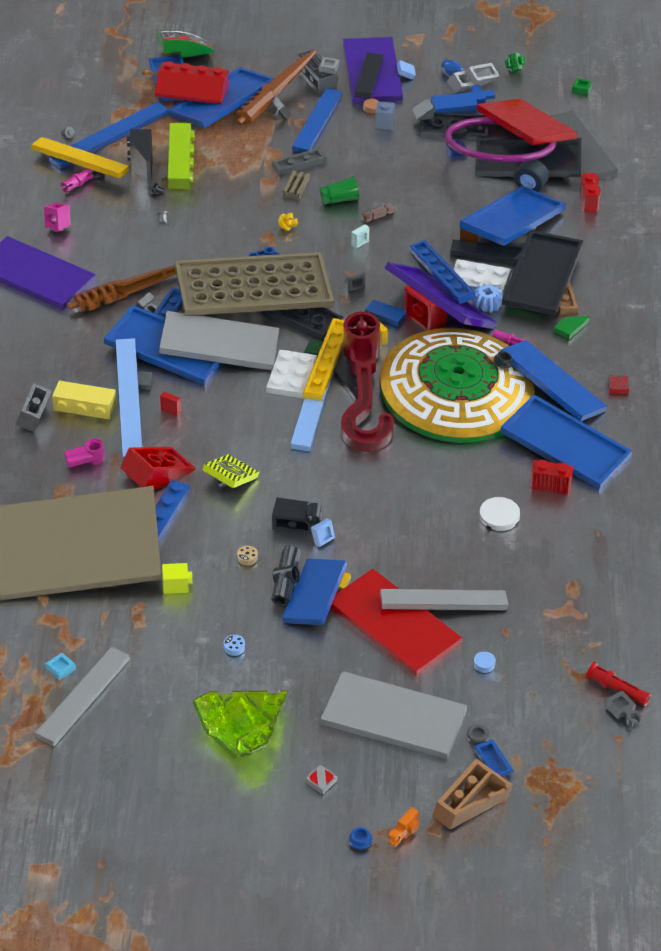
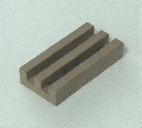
M293 170L283 189V197L300 200L310 180V173L303 175V172L297 174V171ZM303 180L297 193L294 194L295 190L298 188L300 181Z

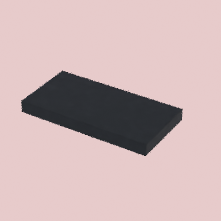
M434 112L433 118L420 120L419 137L444 138L446 130L451 125L462 120L486 116ZM478 124L460 128L453 132L451 137L452 139L476 141L477 138H488L489 124Z
M324 307L261 311V314L321 342L324 341L333 318L344 320L343 316Z

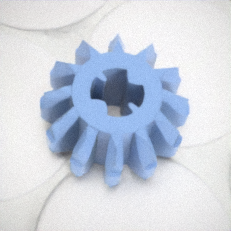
M484 283L483 286L478 285L473 290L476 298L472 299L473 306L482 310L483 313H492V311H498L502 307L503 294L498 286L493 287L492 284L486 285Z

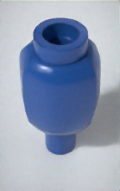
M445 59L441 64L444 73L448 77L453 73L464 71V68L455 60Z

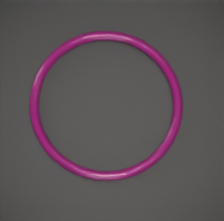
M488 117L459 121L451 125L444 135L446 143L455 151L472 158L493 162L536 160L547 156L556 147V142H550L545 149L530 154L495 155L465 148L452 139L451 135L453 132L463 127L478 124H498Z

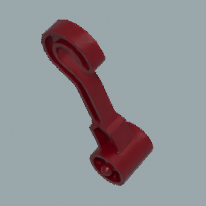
M360 311L352 313L344 321V355L350 361L351 373L357 377L358 398L342 415L341 435L343 441L349 447L357 451L372 452L382 449L391 441L394 431V419L391 414L383 413L379 416L378 426L373 430L366 431L357 427L358 424L367 418L372 410V374L376 372V359L379 357L380 352L379 319L369 312Z

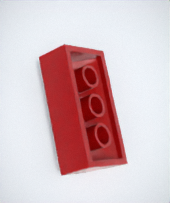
M162 62L158 70L155 96L221 104L229 89V70L219 67L208 68L203 65L191 66L186 63Z

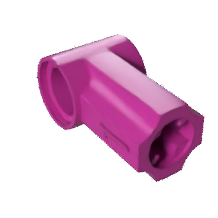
M97 438L88 440L85 446L64 451L68 468L88 462L92 465H99L105 461L103 442Z

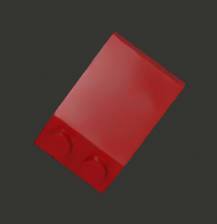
M130 447L120 467L128 478L133 479L138 484L139 488L153 486L154 489H160L168 485L171 480L176 481L196 469L173 447Z

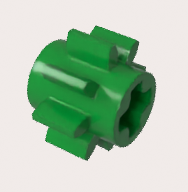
M520 53L509 54L508 59L504 60L505 67L510 69L511 72L523 70L522 66L526 65L525 56H520Z

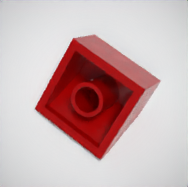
M404 287V310L407 311L406 316L426 331L438 329L447 323L446 311L412 287Z

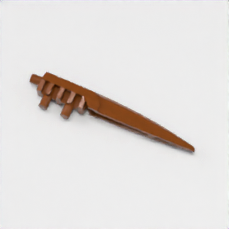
M312 50L298 59L269 84H265L262 87V91L256 93L257 96H252L251 100L246 102V105L237 109L236 115L239 117L236 120L237 124H249L273 103L271 100L284 90L316 54L317 50Z
M175 265L124 280L110 281L73 295L74 301L67 303V307L69 310L77 308L78 311L84 312L85 309L89 311L100 307V303L105 305L111 304L113 301H117V299L126 298L128 294L175 275Z

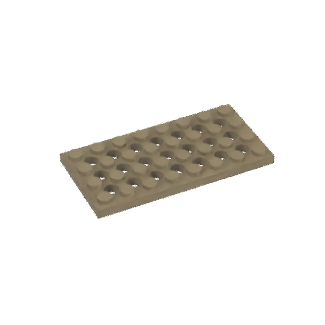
M321 252L175 261V270L185 316L334 306V298Z

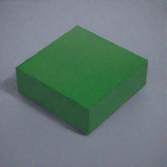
M576 78L571 92L588 96L593 81Z

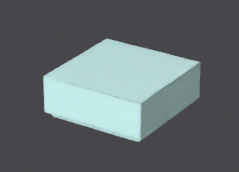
M366 224L352 231L351 246L355 249L369 242V227Z

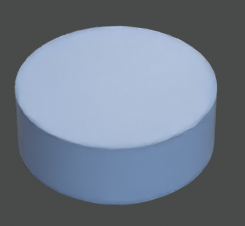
M479 652L474 657L473 665L477 671L488 673L495 668L496 660L494 655L489 652Z

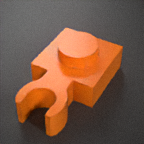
M411 807L398 821V826L388 834L391 837L388 843L396 847L402 839L405 840L410 834H414L420 825L418 810Z

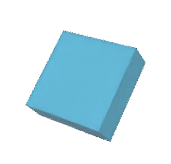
M60 653L45 663V668L60 681L76 670V664L63 653Z

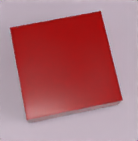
M163 392L160 395L161 410L178 416L181 413L180 398Z

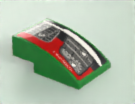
M178 30L156 31L157 44L164 54L178 52L180 57L183 58L214 53L207 40L198 35Z

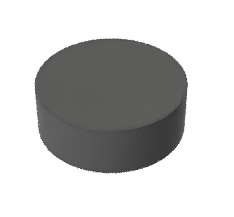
M473 725L468 728L467 741L472 746L489 740V731L485 726Z

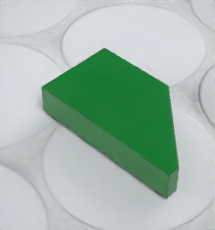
M565 317L554 327V332L570 340L589 323L590 317Z

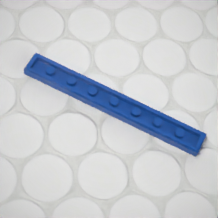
M156 102L70 146L93 153L129 135L130 129H141L167 116L169 109ZM49 156V161L59 169L72 164Z

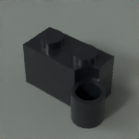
M276 497L272 512V529L312 534L311 527L320 523L323 507L318 503Z

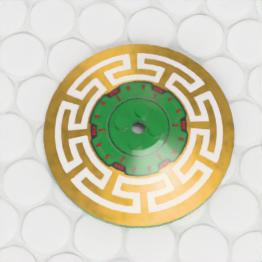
M461 328L432 329L406 338L388 353L380 372V392L383 401L389 411L401 423L424 436L453 443L481 442L503 435L500 432L501 426L534 395V383L514 366L503 369L494 363V356L501 349L509 345L490 335Z

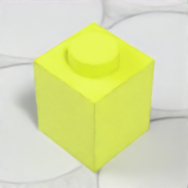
M162 564L163 593H189L188 584H193L192 571L188 572V564Z

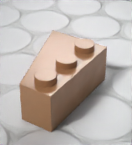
M475 759L437 801L432 817L451 830L507 800L513 784L478 759Z

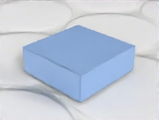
M401 60L398 61V74L413 80L416 76L414 66Z
M325 519L311 527L314 543L318 547L335 538L332 521L329 519Z

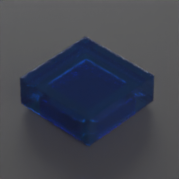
M463 140L455 141L457 144L467 148ZM446 143V149L451 158L465 156L452 149Z

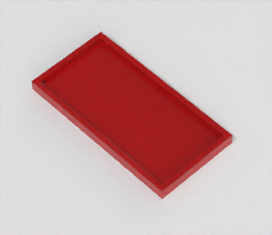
M521 98L477 104L478 112L532 145L577 139V132Z
M371 569L336 593L330 607L415 676H418L462 644V637L426 609H382L380 589L399 588L375 569Z

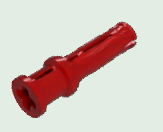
M595 661L591 664L586 673V679H592L602 684L604 689L611 688L617 692L623 691L631 700L638 702L644 707L647 705L651 697L650 693L615 676L614 671H608L598 666V663Z

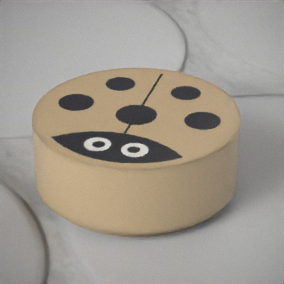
M242 546L237 551V560L245 566L253 565L258 560V551L253 546Z

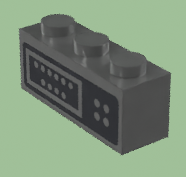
M314 49L296 54V61ZM316 52L300 73L318 94L324 93L326 88L337 89V82L339 80L337 73L319 72L322 56Z

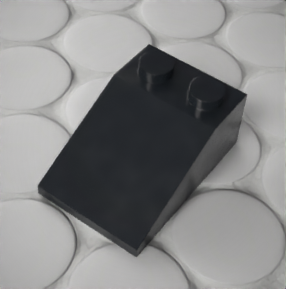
M130 129V136H127V147H130V150L127 151V159L131 161L132 170L144 186L151 190L153 164L152 130Z

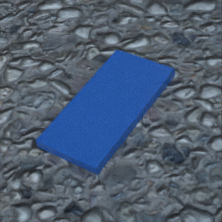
M239 67L229 73V89L221 104L184 100L168 110L169 116L206 128L247 101H250L252 96H257L256 93L262 91V87L265 84H269L274 78Z
M521 186L460 220L459 227L504 246L564 211L566 203Z
M134 305L128 309L104 337V344L116 348V339L135 338L137 358L204 386L222 364L213 361L160 354L159 349L165 318Z
M533 395L500 429V432L547 460L557 464L566 463L567 465L574 466L573 475L597 489H600L632 454V450L536 395Z

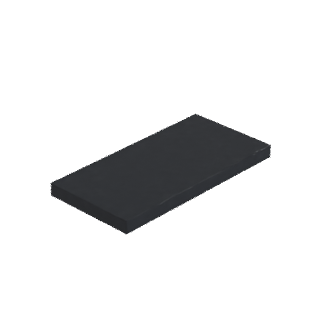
M477 138L476 151L495 155H523L541 151L549 143L532 145L522 138ZM582 138L557 141L555 149L550 154L536 159L547 168L549 177H581ZM476 159L475 177H514V173L522 162H493Z
M530 230L503 295L502 305L556 316L581 253L584 240Z

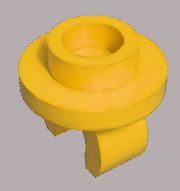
M283 213L279 216L278 224L281 229L289 231L291 227L298 225V219H293V213Z

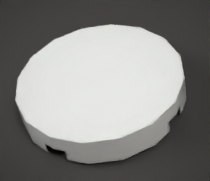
M504 497L490 498L483 502L480 507L481 522L486 527L488 525L496 531L512 529L520 520V508L511 499Z

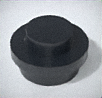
M500 351L494 356L493 361L500 368H510L513 364L512 356L508 352Z

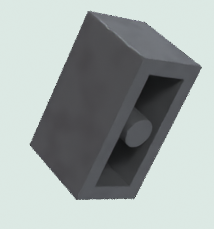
M33 383L15 425L34 432L52 390Z

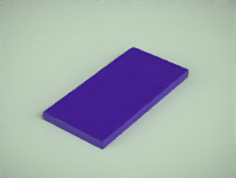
M393 38L343 39L352 103H363L367 99H376L379 102L403 101ZM367 53L384 55V61L372 98L355 96V89Z
M9 236L0 242V283L61 310L67 307V303L74 301L73 295L85 291L96 281V274Z
M387 262L385 266L387 271L461 323L491 329L495 328L497 324L495 320L469 302L459 305L436 279L420 268Z

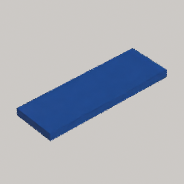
M527 340L501 349V351L511 354L512 366L579 421L606 411L608 407Z

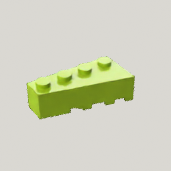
M170 123L168 189L190 190V182H193L191 168H194V158H191V155H194V144H192V141L195 140V131L191 130V123Z

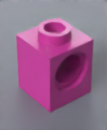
M55 202L44 206L45 227L59 232L63 231V228L71 226L69 205Z

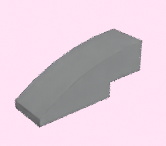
M487 63L468 67L466 71L453 73L447 80V83L453 93L458 94L470 91L472 86H483L498 79L500 76L493 64Z

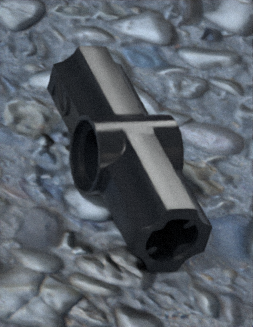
M292 545L285 546L281 553L279 567L273 570L272 575L275 585L271 600L274 604L287 606L291 600L294 584H297L300 580L298 564L301 551L298 547Z

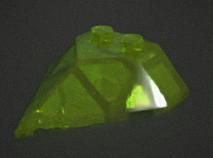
M267 690L232 691V694H219L218 691H209L193 699V705L204 732L233 758L253 755L268 746L288 690H280V693H267Z

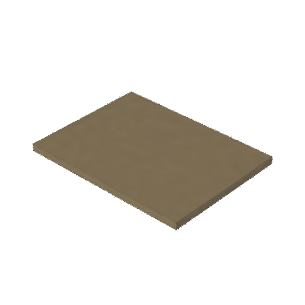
M153 486L0 505V600L162 579Z

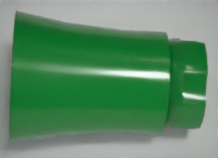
M354 176L320 188L323 204L360 199L357 181Z

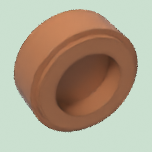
M376 99L365 100L363 110L369 114L376 113L379 101Z

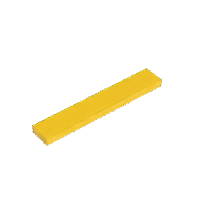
M41 137L32 144V150L118 179L129 171L128 165Z
M332 319L303 391V398L322 401L344 346L345 320Z

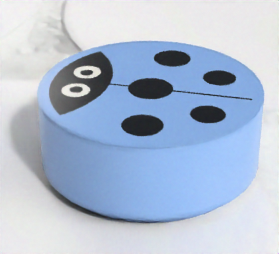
M230 635L225 638L224 651L228 655L237 656L244 652L245 640L243 637Z

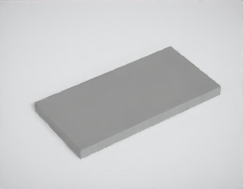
M167 311L159 353L272 371L279 328L198 315L185 316L184 313Z
M342 671L322 714L320 724L447 760L466 714L467 705Z

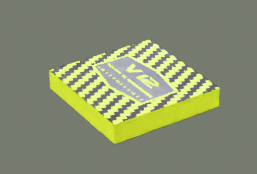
M229 454L205 463L203 466L204 472L232 488L258 478L259 474L257 470Z

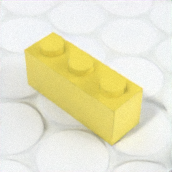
M59 381L52 395L53 410L110 420L116 406V390Z

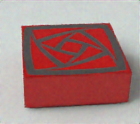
M609 375L608 385L610 394H629L628 376Z

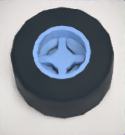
M538 160L522 162L514 173V180L518 187L524 186L537 192L541 191L549 179L547 168Z

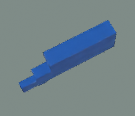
M480 85L472 86L471 92L431 96V103L434 107V112L475 113L477 112V104L485 103L486 99H495L494 90L482 91Z

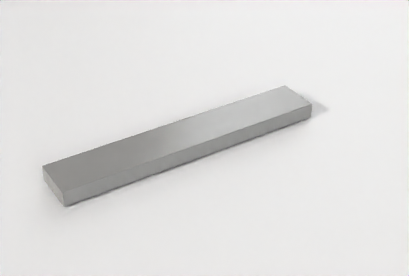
M380 589L382 609L508 610L505 590Z
M111 647L35 732L36 738L54 747L130 660L129 655Z

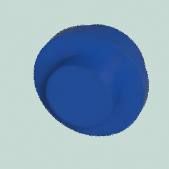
M355 828L349 835V843L355 849H366L372 843V835L366 828Z

